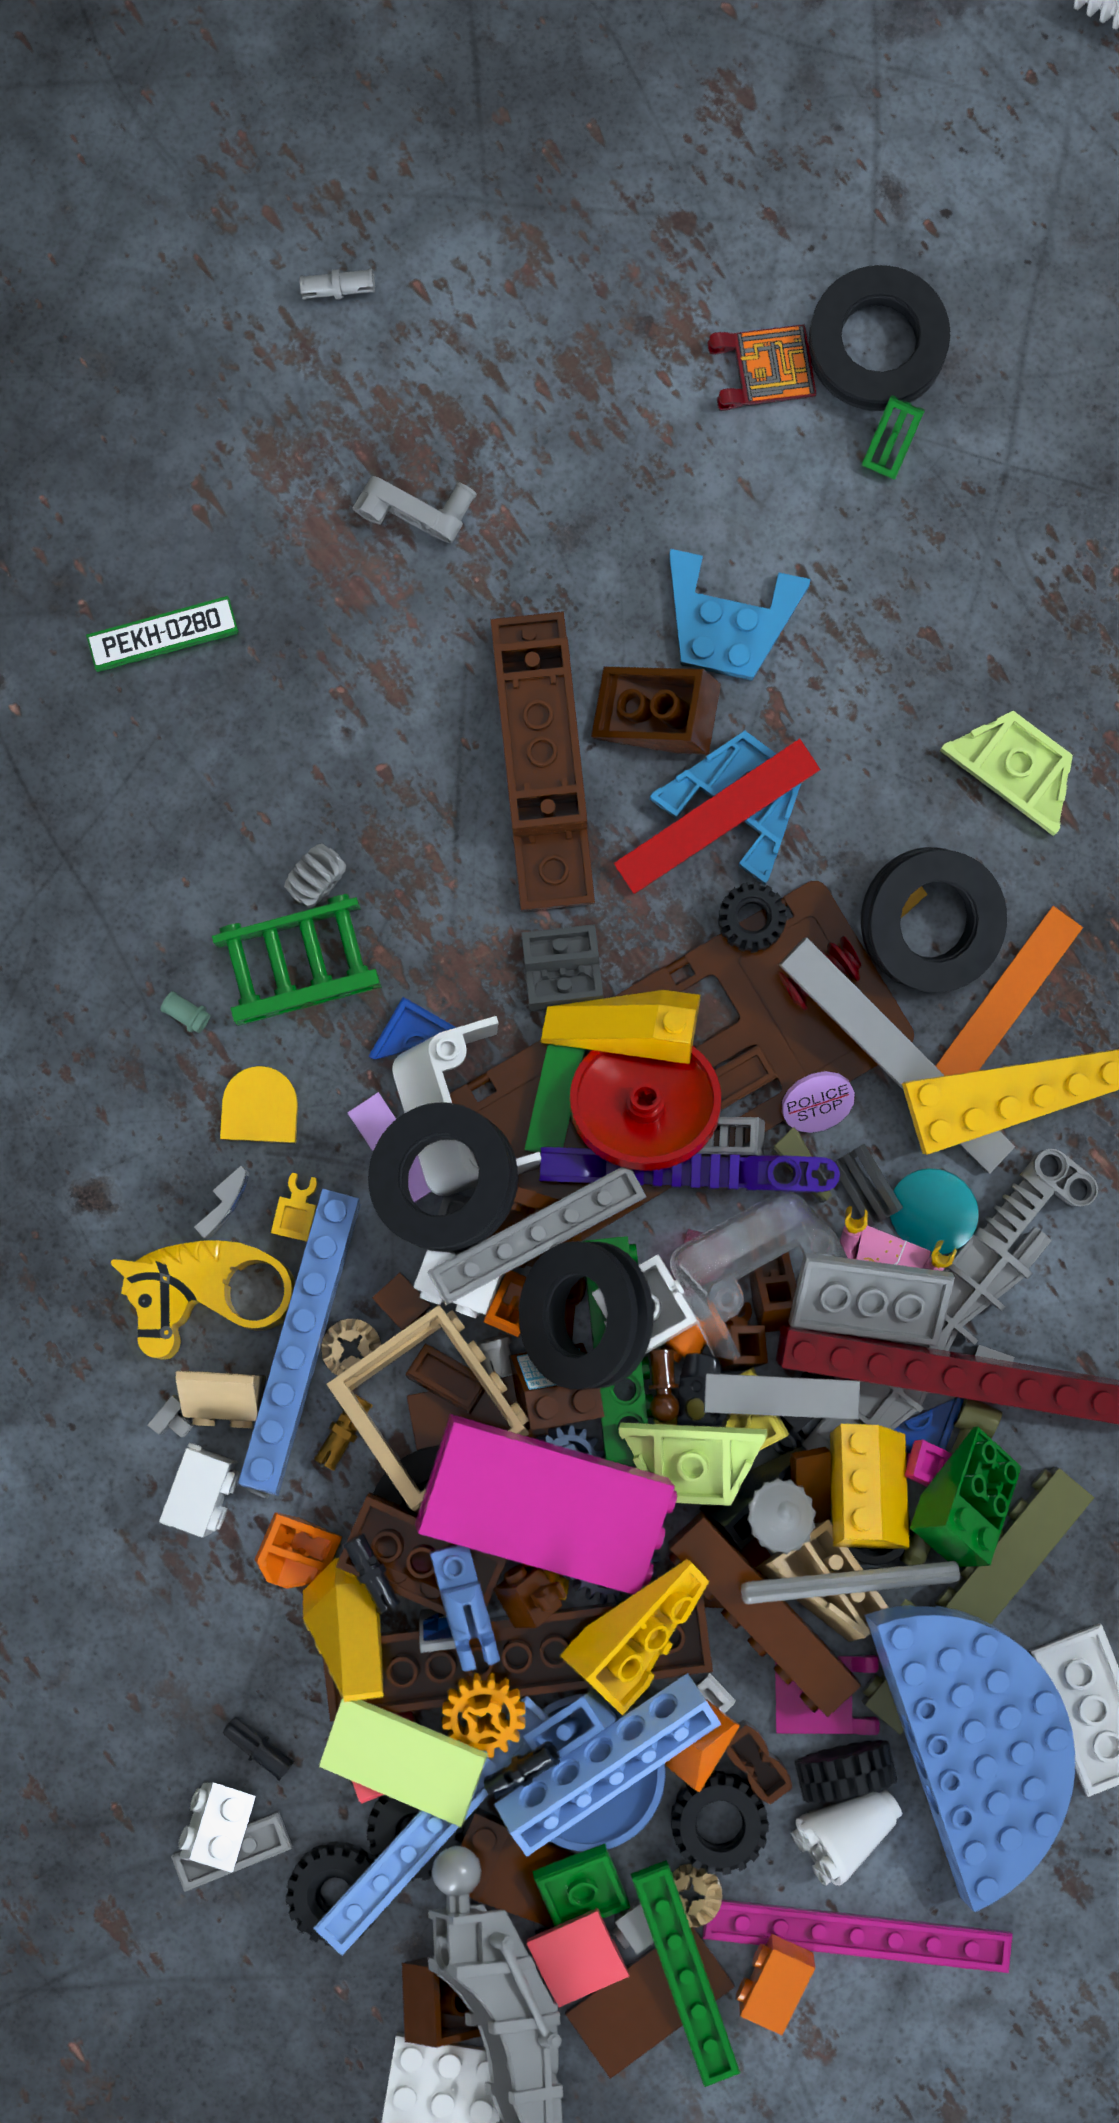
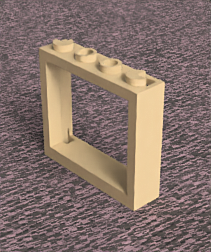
M440 1305L433 1308L327 1383V1386L410 1509L415 1513L419 1512L426 1489L420 1492L352 1390L441 1327L510 1425L511 1429L508 1431L524 1436L530 1434L523 1425L529 1421L524 1411L517 1402L510 1406L502 1393L508 1389L496 1371L488 1374L482 1366L481 1362L487 1359L474 1340L467 1344L460 1334V1331L465 1329L458 1316L453 1310L446 1314Z

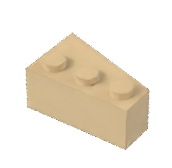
M829 1520L815 1524L816 1528L810 1533V1541L802 1544L800 1550H792L788 1554L776 1552L756 1567L758 1571L770 1580L863 1570L848 1547H833L832 1524ZM878 1591L795 1599L849 1642L866 1638L871 1634L865 1618L866 1614L889 1608Z

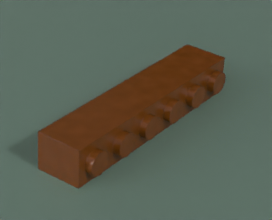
M702 1511L668 1542L669 1548L672 1551L668 1556L670 1560L677 1566L688 1559L709 1581L702 1594L709 1601L715 1597L725 1607L721 1614L735 1629L742 1626L751 1635L747 1641L761 1657L767 1653L777 1663L773 1667L774 1671L787 1685L794 1681L803 1691L799 1697L812 1712L815 1713L820 1709L829 1717L861 1687L858 1678L785 1600L753 1604L743 1602L742 1584L765 1579Z

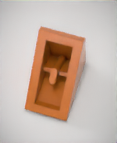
M514 1271L506 1273L484 1319V1323L518 1338L520 1337L519 1303L527 1277Z

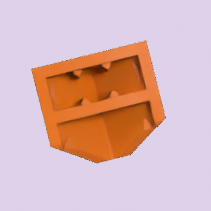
M275 1512L255 1557V1562L265 1580L269 1583L286 1589L306 1586L332 1562L342 1537L300 1517Z
M707 1699V1703L719 1719L721 1725L665 1762V1765L698 1792L705 1785L740 1727L739 1724Z

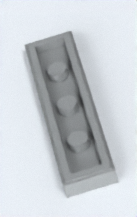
M706 1373L704 1412L858 1420L860 1381Z

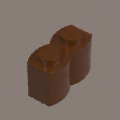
M742 1720L738 1723L740 1727L726 1748V1752L731 1761L739 1769L746 1772L749 1783L756 1795L771 1805L792 1789L790 1776L783 1763L775 1755L768 1752L767 1745L760 1732L751 1723Z

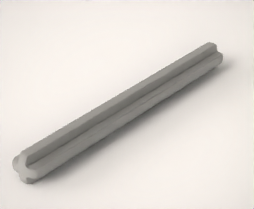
M949 1561L752 1581L742 1584L741 1593L744 1603L753 1604L954 1583L959 1581L960 1572L957 1562Z

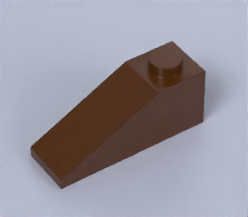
M779 1209L742 1213L741 1220L750 1288L758 1326H765V1332L781 1331L782 1323L789 1324L788 1321L797 1285Z

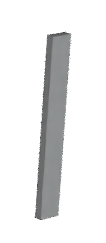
M804 937L778 964L902 1089L901 1083L906 1081L944 1076L807 937ZM1000 1131L958 1144L989 1174L1015 1148Z

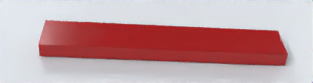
M799 738L623 856L614 865L633 894H636L821 769Z

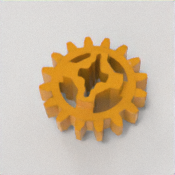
M474 1673L473 1683L468 1684L466 1680L461 1678L459 1680L460 1691L449 1689L448 1699L450 1702H443L442 1713L446 1715L442 1718L443 1729H450L448 1737L455 1740L459 1739L460 1742L478 1750H486L489 1758H494V1749L497 1747L504 1753L508 1752V1740L518 1743L520 1734L517 1729H525V1717L521 1716L526 1713L525 1702H518L520 1699L518 1688L508 1691L509 1680L507 1678L498 1684L495 1683L494 1673L489 1674L487 1681H481L479 1674ZM503 1703H505L509 1710V1720L506 1719V1714L501 1711ZM458 1712H461L462 1717L467 1720L464 1728L459 1722Z

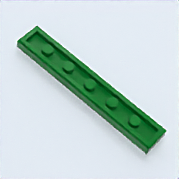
M667 1860L631 1873L632 1881L704 2087L740 2074Z

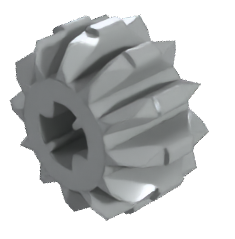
M323 843L311 848L295 864L294 869L285 880L284 887L298 903H302L307 908L314 907L325 896H328L329 892L342 878L346 864L332 848H328Z

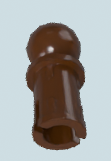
M673 1349L652 1350L649 1352L651 1355L652 1385H648V1389H656V1396L651 1400L649 1409L651 1415L657 1421L663 1423L672 1421L678 1415L680 1408L678 1400L671 1394V1388H679V1384H675Z

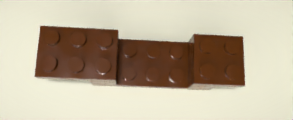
M564 611L491 619L521 912L595 904L587 831V812Z

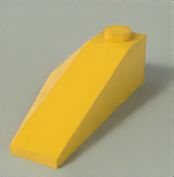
M658 990L548 1006L541 1043L690 1064L701 995Z
M335 1558L303 1590L304 1624L307 1630L311 1632L319 1653L322 1654L329 1673L344 1702L383 1697L380 1614H378L377 1608L365 1585L359 1584L357 1576L337 1568L336 1565L339 1558Z

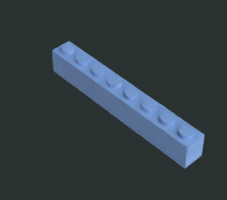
M322 1189L238 1482L243 1487L279 1496L360 1210L359 1198Z

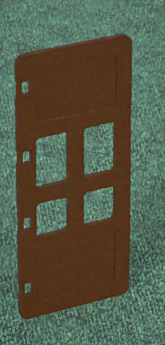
M819 881L807 882L781 898V902L785 903V907L789 908L793 917L786 920L781 936L768 949H761L754 953H751L749 950L743 952L738 950L739 948L735 945L731 946L727 943V938L719 934L683 957L614 996L658 990L682 992L708 976L716 977L737 1011L739 1021L695 1048L706 1057L714 1068L749 1046L760 1044L779 1076L777 1079L781 1084V1092L740 1117L761 1118L765 1121V1132L785 1121L782 1114V1100L787 1090L798 1080L812 1073L827 1071L839 1073L851 1082L878 1066L810 996L806 998L808 1009L804 1011L798 1004L794 1003L784 987L778 971L788 978L789 975L778 964L804 937H807L819 950L828 956L827 945L833 942L841 949L840 938L844 935L855 949L862 965L859 969L860 981H855L850 975L846 977L911 1042L914 1040L912 1026L828 888ZM761 909L739 922V924L747 931H758L766 924V912L764 909ZM689 964L695 975L676 985L670 974ZM541 1040L449 1093L452 1103L468 1107L494 1123L508 1139L516 1159L533 1154V1152L524 1151L548 1046L546 1043H541ZM491 1081L497 1092L477 1102L472 1091ZM570 1116L563 1148L590 1149L580 1138ZM730 1127L729 1147H735L736 1127ZM746 1128L745 1144L750 1142L751 1128ZM720 1129L714 1131V1146H719ZM540 1166L538 1169L518 1174V1187L559 1200L590 1184L540 1181ZM644 1184L641 1187L646 1198L583 1231L581 1241L672 1188L671 1185L652 1187V1185ZM543 1254L531 1259L526 1265L533 1267Z

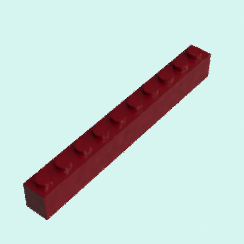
M782 1323L776 1354V1361L782 1368L1119 1424V1380L875 1338L792 1328L790 1324Z

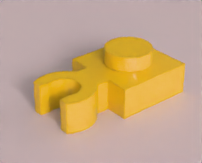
M292 1173L288 1180V1187L292 1192L291 1198L279 1197L271 1233L307 1242L317 1205L309 1204L307 1201L308 1197L316 1192L318 1180L311 1177L309 1187L305 1190H300L296 1185L298 1174Z

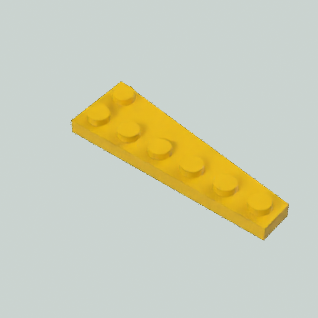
M1119 1049L901 1083L922 1154L928 1155L1119 1090Z

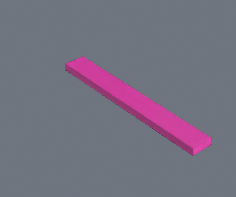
M723 1899L717 1915L709 1923L703 1925L702 1932L703 1939L752 1945L763 1944L765 1946L771 1934H774L809 1951L1009 1973L1012 1933L1010 1931Z

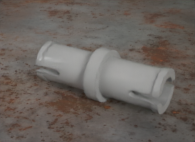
M333 269L331 274L300 276L302 299L307 300L309 298L334 296L335 299H343V295L375 293L373 269L341 272L340 269Z

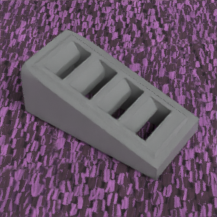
M719 1117L717 1126H720L719 1146H714L713 1133L708 1143L697 1153L709 1156L711 1154H721L720 1156H729L731 1154L740 1155V1157L764 1156L765 1121L759 1117ZM730 1127H736L735 1147H729ZM746 1128H751L750 1147H745Z

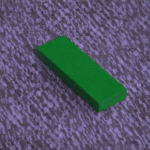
M548 1044L524 1151L539 1152L541 1154V1147H564L571 1116V1084L574 1074L583 1060L585 1049Z

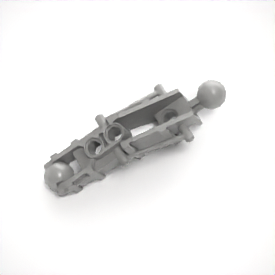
M453 1846L445 1849L434 1860L432 1868L435 1885L441 1892L446 1894V1908L428 1910L429 1918L433 1919L434 1957L428 1958L429 1970L448 1983L462 1998L470 2012L465 2013L466 2025L478 2026L486 2049L490 2081L485 2082V2094L492 2096L501 2119L497 2123H562L561 2097H563V2085L558 2083L555 2076L559 2064L558 2048L561 2045V2037L557 2033V2025H560L558 2004L553 2003L536 1970L537 1967L533 1959L528 1955L506 1910L487 1911L484 1904L481 1903L469 1905V1893L480 1882L482 1869L479 1859L466 1847Z

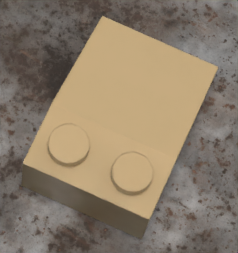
M176 1371V1385L182 1416L192 1418V1425L215 1426V1419L230 1420V1427L253 1428V1421L257 1419L265 1391V1375Z

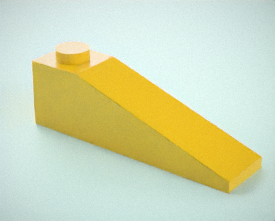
M686 1559L586 1626L563 1651L560 1657L623 1716L649 1687L655 1676L651 1672L660 1654H668L673 1645L669 1641L678 1624L687 1621L709 1581L690 1560Z

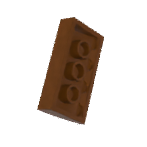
M370 1492L363 1502L347 1542L364 1533L379 1564L384 1563L387 1569L384 1574L394 1592L446 1616L430 1552L457 1544L418 1534L415 1526L418 1513ZM344 1548L336 1567L358 1576L359 1574L346 1548ZM470 1548L477 1579L480 1583L487 1608L494 1592L493 1589L497 1586L508 1559Z

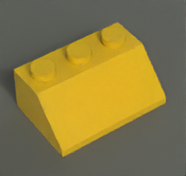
M840 1424L830 1432L833 1547L910 1548L907 1477L904 1476L907 1468L905 1434L880 1425Z

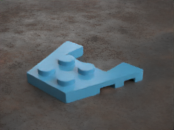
M671 549L669 561L680 664L753 681L785 625L807 592L811 579L778 572L771 608L767 609L696 593L695 590L703 556Z
M743 731L706 756L704 760L689 770H685L662 788L660 787L650 796V800L677 819L699 789L708 796L713 797L776 755V753L747 731ZM801 784L744 821L757 831L760 836L739 862L738 866L763 885H766L769 880Z

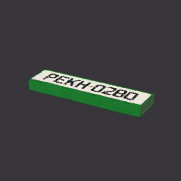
M229 596L90 633L86 637L95 670L101 672L239 634Z

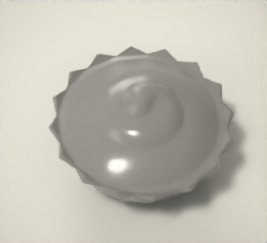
M777 1478L773 1482H765L761 1489L754 1492L753 1500L749 1503L748 1521L752 1528V1534L758 1538L761 1546L768 1547L773 1553L782 1552L788 1554L792 1550H800L802 1544L810 1541V1533L816 1528L813 1521L816 1511L812 1508V1498L805 1494L804 1487L796 1486L792 1480L782 1481Z

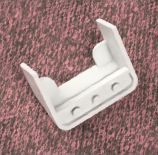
M497 1016L438 1033L397 1056L393 1063L392 1071L404 1113L425 1104L437 1102L452 1103L443 1072L457 1068L463 1063L466 1057L467 1043L497 1035ZM439 1140L427 1145L418 1154L426 1184L434 1194L449 1196L477 1186L479 1167L474 1153L464 1143L457 1140ZM537 1152L517 1158L518 1174L538 1169L541 1163L540 1153Z

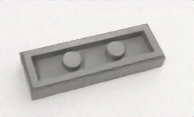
M279 1811L247 1823L233 1872L292 1849V1843ZM181 1850L171 1855L184 1892L233 1873L194 1861L180 1859Z

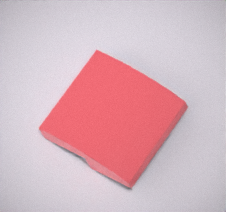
M598 1907L527 1939L529 1950L558 2007H562L629 1977L626 1965L614 1939H611Z

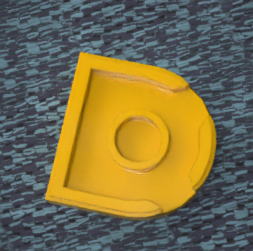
M264 1066L250 1067L236 1074L226 1086L223 1094L220 1139L296 1143L298 1098L288 1078L281 1072Z

